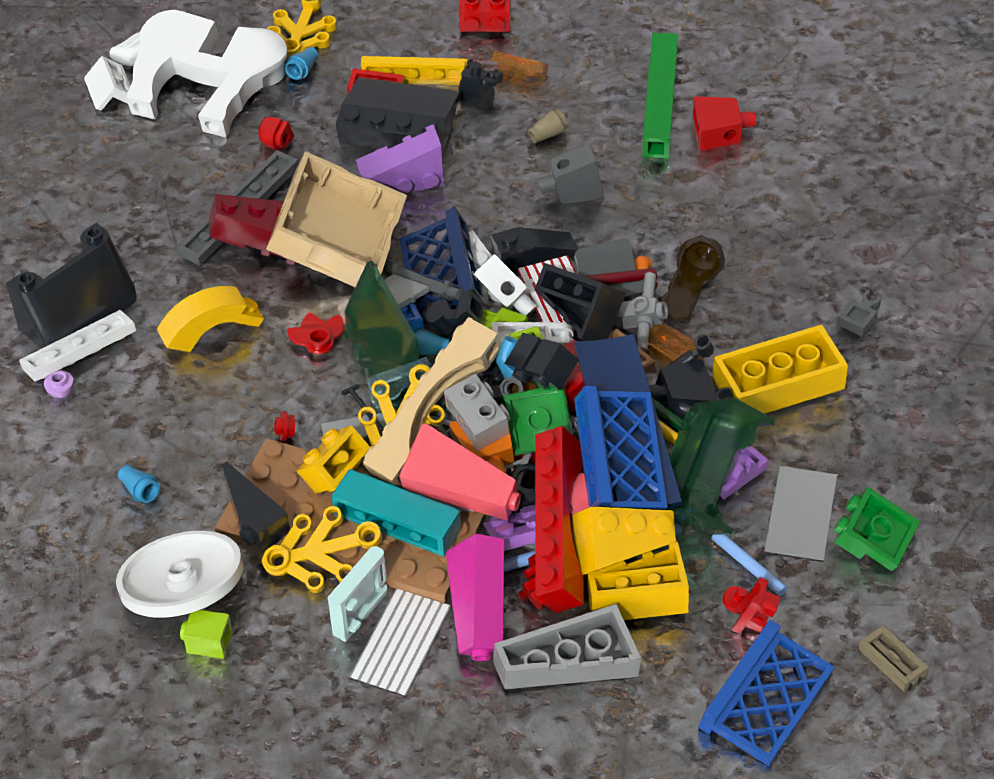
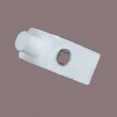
M495 254L474 273L509 310L516 308L521 314L529 316L536 309L537 305L527 296L531 292L529 288ZM513 286L515 288L514 293L507 295V288Z

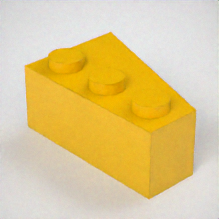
M678 541L669 544L668 550L654 555L651 551L642 554V559L629 564L621 561L588 573L590 611H596L616 604L623 620L688 613L689 585Z

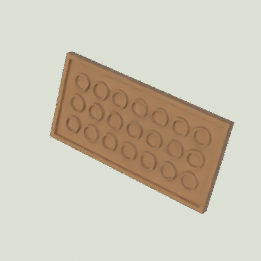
M266 438L247 470L245 477L288 513L290 530L293 527V520L297 515L306 514L313 522V529L309 534L300 537L294 549L305 547L322 521L325 509L333 506L331 495L334 491L329 492L327 490L315 494L297 473L298 468L304 463L302 458L310 450ZM358 465L353 470L370 475L363 465ZM230 500L214 528L215 532L226 535L233 541L246 544L240 537V529ZM460 510L461 531L449 550L472 535L479 534L487 515L476 511ZM331 513L328 520L334 521L338 516ZM343 518L341 525L333 527L324 541L355 534L359 524ZM301 521L298 524V528H306L308 521ZM382 533V541L377 547L384 551L387 577L385 584L388 587L446 603L451 592L446 555L444 557ZM367 534L365 536V541H373L375 538V534ZM285 535L283 538H281L279 541H277V542H276L275 544H273L272 546H274V545H281V543L283 542V540L285 539V537H286L287 535ZM358 546L327 554V556L341 564H349L354 567L369 549ZM304 560V562L316 565L315 563L309 560ZM345 570L342 573L348 574L350 571Z

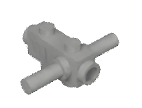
M651 272L645 273L642 296L636 297L632 301L622 302L612 330H615L616 328L628 329L638 327L636 343L645 353L648 348L650 329L654 325L663 324V319L668 317L667 304L659 302L657 298H654L656 274Z

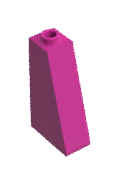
M474 534L446 551L459 654L469 655L475 661H488L494 655V643L503 641L504 539Z

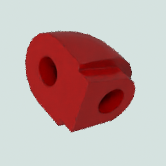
M273 117L263 118L258 130L259 140L269 149L278 151L282 150V148H287L295 136L287 121Z

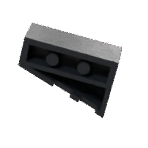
M544 263L534 289L552 309L558 311L563 320L568 325H571L578 332L577 335L585 341L609 338L626 294L606 284Z

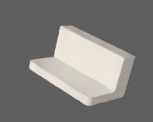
M101 56L84 78L95 108L101 111L112 97L128 104L126 96L131 85L123 66Z

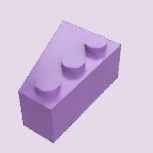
M434 124L426 127L427 131L411 138L409 135L402 138L403 142L388 149L385 146L357 159V176L373 180L403 194L443 186L442 150Z

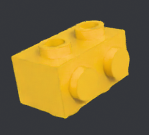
M352 425L338 430L335 428L330 429L321 437V445L310 450L302 458L304 463L298 468L297 473L315 494L327 490L329 492L334 491L348 470H354L361 463V458L370 448Z

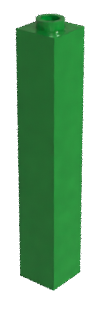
M652 32L643 130L642 157L669 159L678 51V34Z

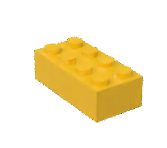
M821 324L715 356L712 381L717 390L725 387L730 388L733 394L732 399L735 403L733 410L730 412L736 422L845 389L848 364Z

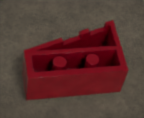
M215 194L209 214L210 237L244 248L245 245L262 250L261 255L267 257L270 256V253L283 257L266 250L284 201ZM286 258V263L295 264V261Z

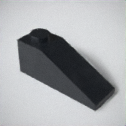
M516 227L491 234L492 256L495 254L513 273H517V269L566 255L572 257L579 249L570 232Z
M226 461L222 464L223 474L240 529V537L248 546L253 545L263 553L289 533L288 513Z

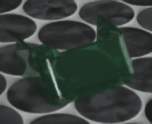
M736 398L695 403L688 410L669 456L682 500L681 506L666 509L673 511L674 523H679L680 526L707 535L732 534L733 528L724 524L723 508L716 504L736 451L752 446L757 438V428L772 426L775 423V419Z

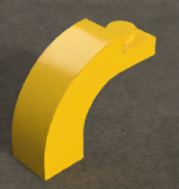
M216 286L196 292L175 305L161 321L157 331L167 348L191 352L199 338L207 330L218 324L235 322L259 327L264 317L259 311L257 303L251 298H243L237 287Z

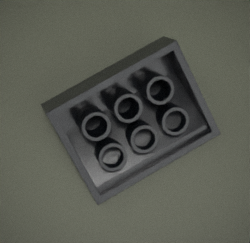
M358 77L341 105L335 124L339 143L375 149L387 146L389 149L402 143V138L409 135L411 138L427 131L426 127L434 124L441 144L443 158L461 93L456 90Z

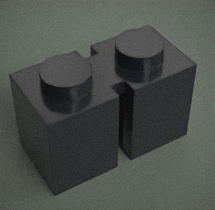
M522 333L504 364L513 370L512 376L524 384H528L531 381L543 390H546L548 387L561 390L579 359L561 343L546 339L542 340L539 337Z

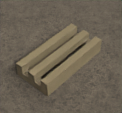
M884 625L859 642L858 649L903 692L909 688V684L912 683L914 685L917 683L919 677L924 678L928 675L929 667ZM880 638L892 650H888L878 639ZM899 657H901L914 671L912 672L907 666H905L899 660Z

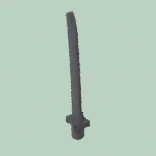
M386 259L384 270L387 273L429 286V291L439 294L449 303L451 298L459 300L460 295L463 293L462 289L456 288L450 281L446 280L444 283H441Z

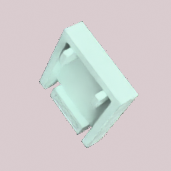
M371 547L328 596L332 633L335 637L345 642L359 629L362 622L388 592L387 584H385L387 577L384 551L381 548Z

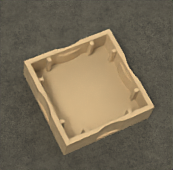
M305 151L294 173L266 250L366 291L377 283L382 274L391 246V235L399 222L407 195L373 180L354 175L341 166Z

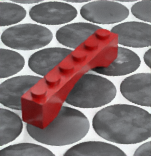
M563 426L535 435V597L555 613L584 605L583 575L573 545L569 513L572 485L576 475L582 469V453L580 441Z

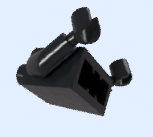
M701 334L695 338L694 345L696 348L693 351L689 349L679 358L661 368L656 383L649 385L651 396L692 424H697L701 421H712L719 409L729 412L733 410L735 405L730 388H721L716 392L704 361L697 359L699 356L704 358L710 357L714 352V347L711 342L708 343L709 339L706 334Z

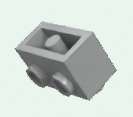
M476 374L444 390L447 409L477 451L509 434L508 421L510 416L503 404L498 405L493 399L494 393L487 382L482 383Z

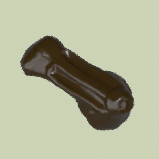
M702 235L686 240L681 245L676 259L677 269L670 281L668 291L663 296L657 298L659 302L667 304V318L680 323H686L691 320L692 309L700 289L705 284L714 280L724 267L725 258L720 243Z

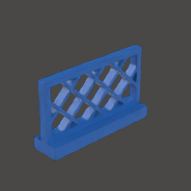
M584 386L574 398L589 507L666 510L668 506L651 392L597 391L596 386ZM600 400L609 401L618 409L612 417L601 409ZM630 401H642L644 414L640 418L626 406ZM620 412L634 423L628 432L614 421ZM607 426L611 427L622 437L616 446L605 438L604 430ZM637 426L647 434L648 443L645 446L630 435ZM624 441L628 442L639 452L632 461L618 449ZM612 454L626 466L620 475L609 467L608 459ZM641 455L652 464V472L649 475L635 464ZM629 469L643 481L636 490L622 478ZM616 483L630 495L627 501H614L612 488ZM647 484L656 492L657 501H647L638 492Z
M771 619L710 703L698 726L699 729L708 735L713 730L767 766L771 764L834 669L833 665L780 633L781 626ZM778 645L790 651L793 660L778 662L775 653ZM812 665L823 673L820 678L806 679L802 666ZM795 667L799 680L784 682L780 669ZM774 670L777 683L762 685L759 672ZM802 688L805 700L790 703L786 689ZM780 690L783 704L768 706L764 692ZM757 693L761 707L745 708L743 695ZM786 711L789 724L774 727L770 713ZM764 714L767 728L751 729L748 716ZM741 717L745 730L734 732L723 724L727 718ZM770 735L773 745L770 752L767 753L756 746L754 737Z

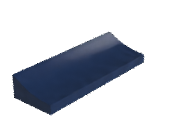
M634 334L604 340L574 341L575 355L579 359L578 366L584 386H596L597 391L650 392ZM652 399L667 509L681 506L682 500ZM600 400L601 409L612 417L618 409L611 402ZM630 401L626 405L639 418L644 414L642 401ZM622 412L614 419L627 432L634 425ZM607 426L604 430L605 438L614 446L622 439L611 427ZM637 426L630 435L645 446L648 443L647 434ZM626 441L618 447L631 461L639 453ZM613 454L609 457V467L620 475L626 466ZM641 455L635 464L649 475L652 472V464ZM630 469L622 477L635 490L643 482ZM617 483L612 488L616 501H627L630 497ZM647 484L638 492L647 501H657L656 492Z

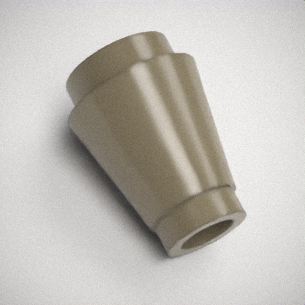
M556 109L548 111L527 132L530 139L537 143L564 133V129L568 128L569 125L562 111Z

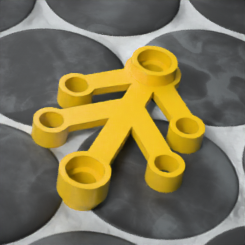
M301 0L303 10L297 24L288 17V13L285 10L280 9L273 13L275 25L269 26L266 29L276 32L285 41L287 46L285 61L288 57L308 47L327 48L330 45V35L327 32H333L337 29V22L334 16H325L320 21L308 25L312 14L321 7V0ZM278 26H283L291 35V38L286 39L281 34V29ZM316 33L315 37L309 38L301 42L302 38Z
M419 364L411 369L409 373L411 384L402 403L407 397H411L418 387L419 380L416 379V374L420 371L429 372L430 367ZM377 380L373 383L371 391L374 398L378 399L387 425L388 422L393 421L398 415L400 407L395 414L389 397L390 388L388 383L384 380ZM380 385L386 387V392L382 395L375 392L376 387ZM434 405L424 420V424H441L445 418L443 408ZM364 407L359 411L358 419L360 424L365 427L370 444L373 446L381 438L375 424L377 416L373 408ZM432 411H439L441 417L438 420H433L430 418V413ZM366 412L373 414V419L369 422L362 420V415Z
M330 506L325 509L322 521L305 547L294 549L300 537L309 534L313 529V522L306 514H299L294 518L293 527L281 545L271 546L265 551L262 558L263 567L273 576H282L288 573L305 583L310 592L319 593L324 590L326 585L323 576L318 572L310 573L296 564L297 562L309 560L334 574L338 581L341 582L343 580L341 573L345 570L351 571L353 567L349 564H341L327 556V554L362 546L365 549L377 547L382 541V533L377 524L367 521L357 527L355 534L324 541L332 528L338 527L343 522L341 510L336 506ZM331 513H338L336 520H328ZM301 521H308L306 528H298V524ZM367 534H375V538L373 541H365V536ZM283 557L284 561L281 565H274L276 558ZM314 578H319L320 584L318 586H310Z

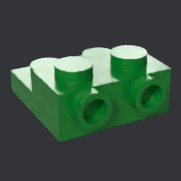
M867 487L860 495L855 493L848 501L845 509L849 511L847 517L843 515L835 525L833 531L838 535L834 542L859 559L866 554L890 571H893L899 565L920 521L870 487Z

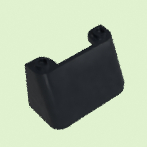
M98 223L87 228L80 236L81 245L86 250L44 279L34 272H23L6 283L19 331L41 349L119 310L123 312L137 299L135 285L109 233Z

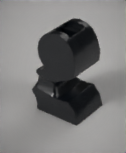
M468 289L460 295L457 309H454L446 299L436 301L427 309L425 320L439 335H448L456 330L460 324H464L468 317L481 324L484 303L471 289Z

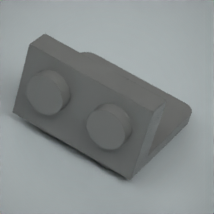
M626 238L578 249L574 254L578 272L581 276L636 270L630 242ZM644 280L608 284V286L625 292L624 301H632L636 297L641 296L640 293L643 292Z

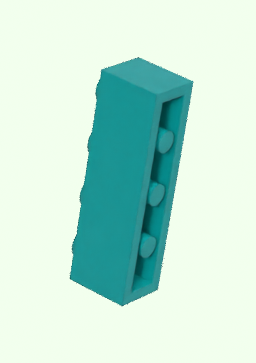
M349 469L331 495L332 505L341 510L344 519L359 525L367 521L373 522L378 525L381 533L443 557L461 531L460 510L455 509L449 504H441L428 499L422 494H415L401 489L392 483L377 480L366 473H359Z

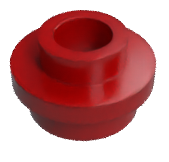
M281 411L280 417H275L274 434L279 435L280 441L294 438L295 416L294 414H287V411Z

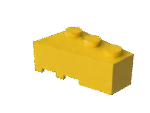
M589 507L572 515L574 548L582 575L676 542L674 513L672 510Z

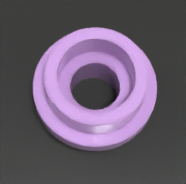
M62 370L51 373L44 380L45 390L55 398L69 395L74 385L72 375Z

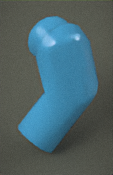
M505 336L496 358V363L505 379L513 377V370L504 363L518 341L509 336Z

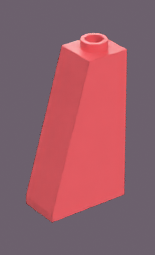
M422 423L399 475L403 489L508 521L511 512L517 511L521 501V493L518 492L516 480L433 427Z

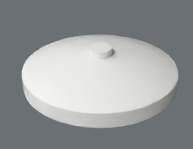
M212 531L180 532L157 539L133 553L119 569L116 586L124 606L136 614L162 618L180 616L203 609L229 593L241 578L244 567L238 545L226 535Z

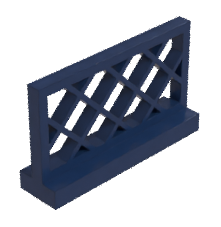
M456 207L445 211V219L399 239L406 269L441 283L445 282L443 278L449 269L456 271L450 282L456 288L462 289L463 292L471 289L481 299L484 306L486 305L480 280L474 275L477 271L467 223ZM444 229L447 230L441 241L434 239L438 232ZM422 241L416 252L409 249V245ZM430 244L437 246L431 256L424 255ZM444 249L451 251L446 261L439 260ZM419 260L427 262L421 272L414 271ZM434 265L441 266L435 277L428 275ZM431 291L414 302L423 320V325L427 324L422 311L428 301L435 303L443 299L442 297L432 296L434 292ZM459 300L452 301L449 304L454 309H457Z

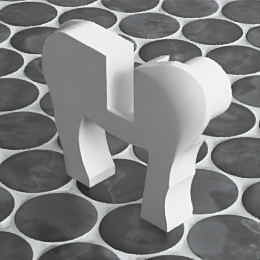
M167 10L152 16L143 25L139 33L110 49V57L117 63L133 66V81L126 96L131 114L156 119L158 115V94L162 86L174 74L201 84L218 87L198 114L203 132L227 138L233 119L243 109L247 100L261 88L274 85L285 76L286 43L280 35L272 30L238 27L222 57L210 55L219 39L215 21L179 10Z

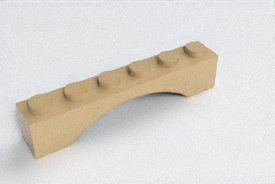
M470 317L466 319L463 325L461 324L456 328L448 346L443 348L436 356L435 364L429 372L421 376L418 387L411 397L409 396L403 401L398 415L393 421L387 423L382 437L377 444L368 449L363 464L370 475L385 483H392L399 488L403 487L399 475L422 423H424L432 407L442 397L444 390L474 374L488 369L498 355L502 345L497 332Z

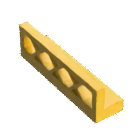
M362 56L361 69L404 75V83L459 85L462 77L461 73L467 67L468 59Z

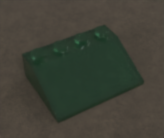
M372 260L366 263L344 311L345 324H342V329L347 341L352 340L356 358L363 360V367L369 380L373 379L374 382L384 380L388 383L390 388L389 397L393 408L401 405L411 384L409 380L411 369L419 365L418 339ZM418 372L415 376L418 380H420L421 378L420 372ZM380 385L376 387L375 391L377 394L382 395L386 392V387Z

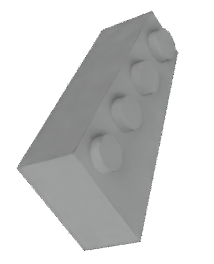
M616 604L494 643L493 663L504 689L638 677L642 659Z

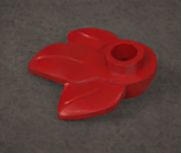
M309 312L304 317L301 327L288 328L287 333L290 341L294 344L305 346L313 354H325L333 348L334 340L343 333L344 322L339 314L324 322Z

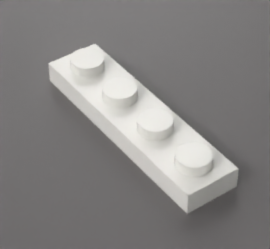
M119 310L20 359L21 367L35 382L44 379L51 373L70 366L115 341L124 339L127 335L136 331L135 324L126 314Z

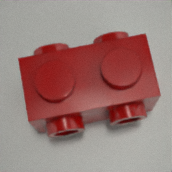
M459 0L460 31L510 32L511 0Z

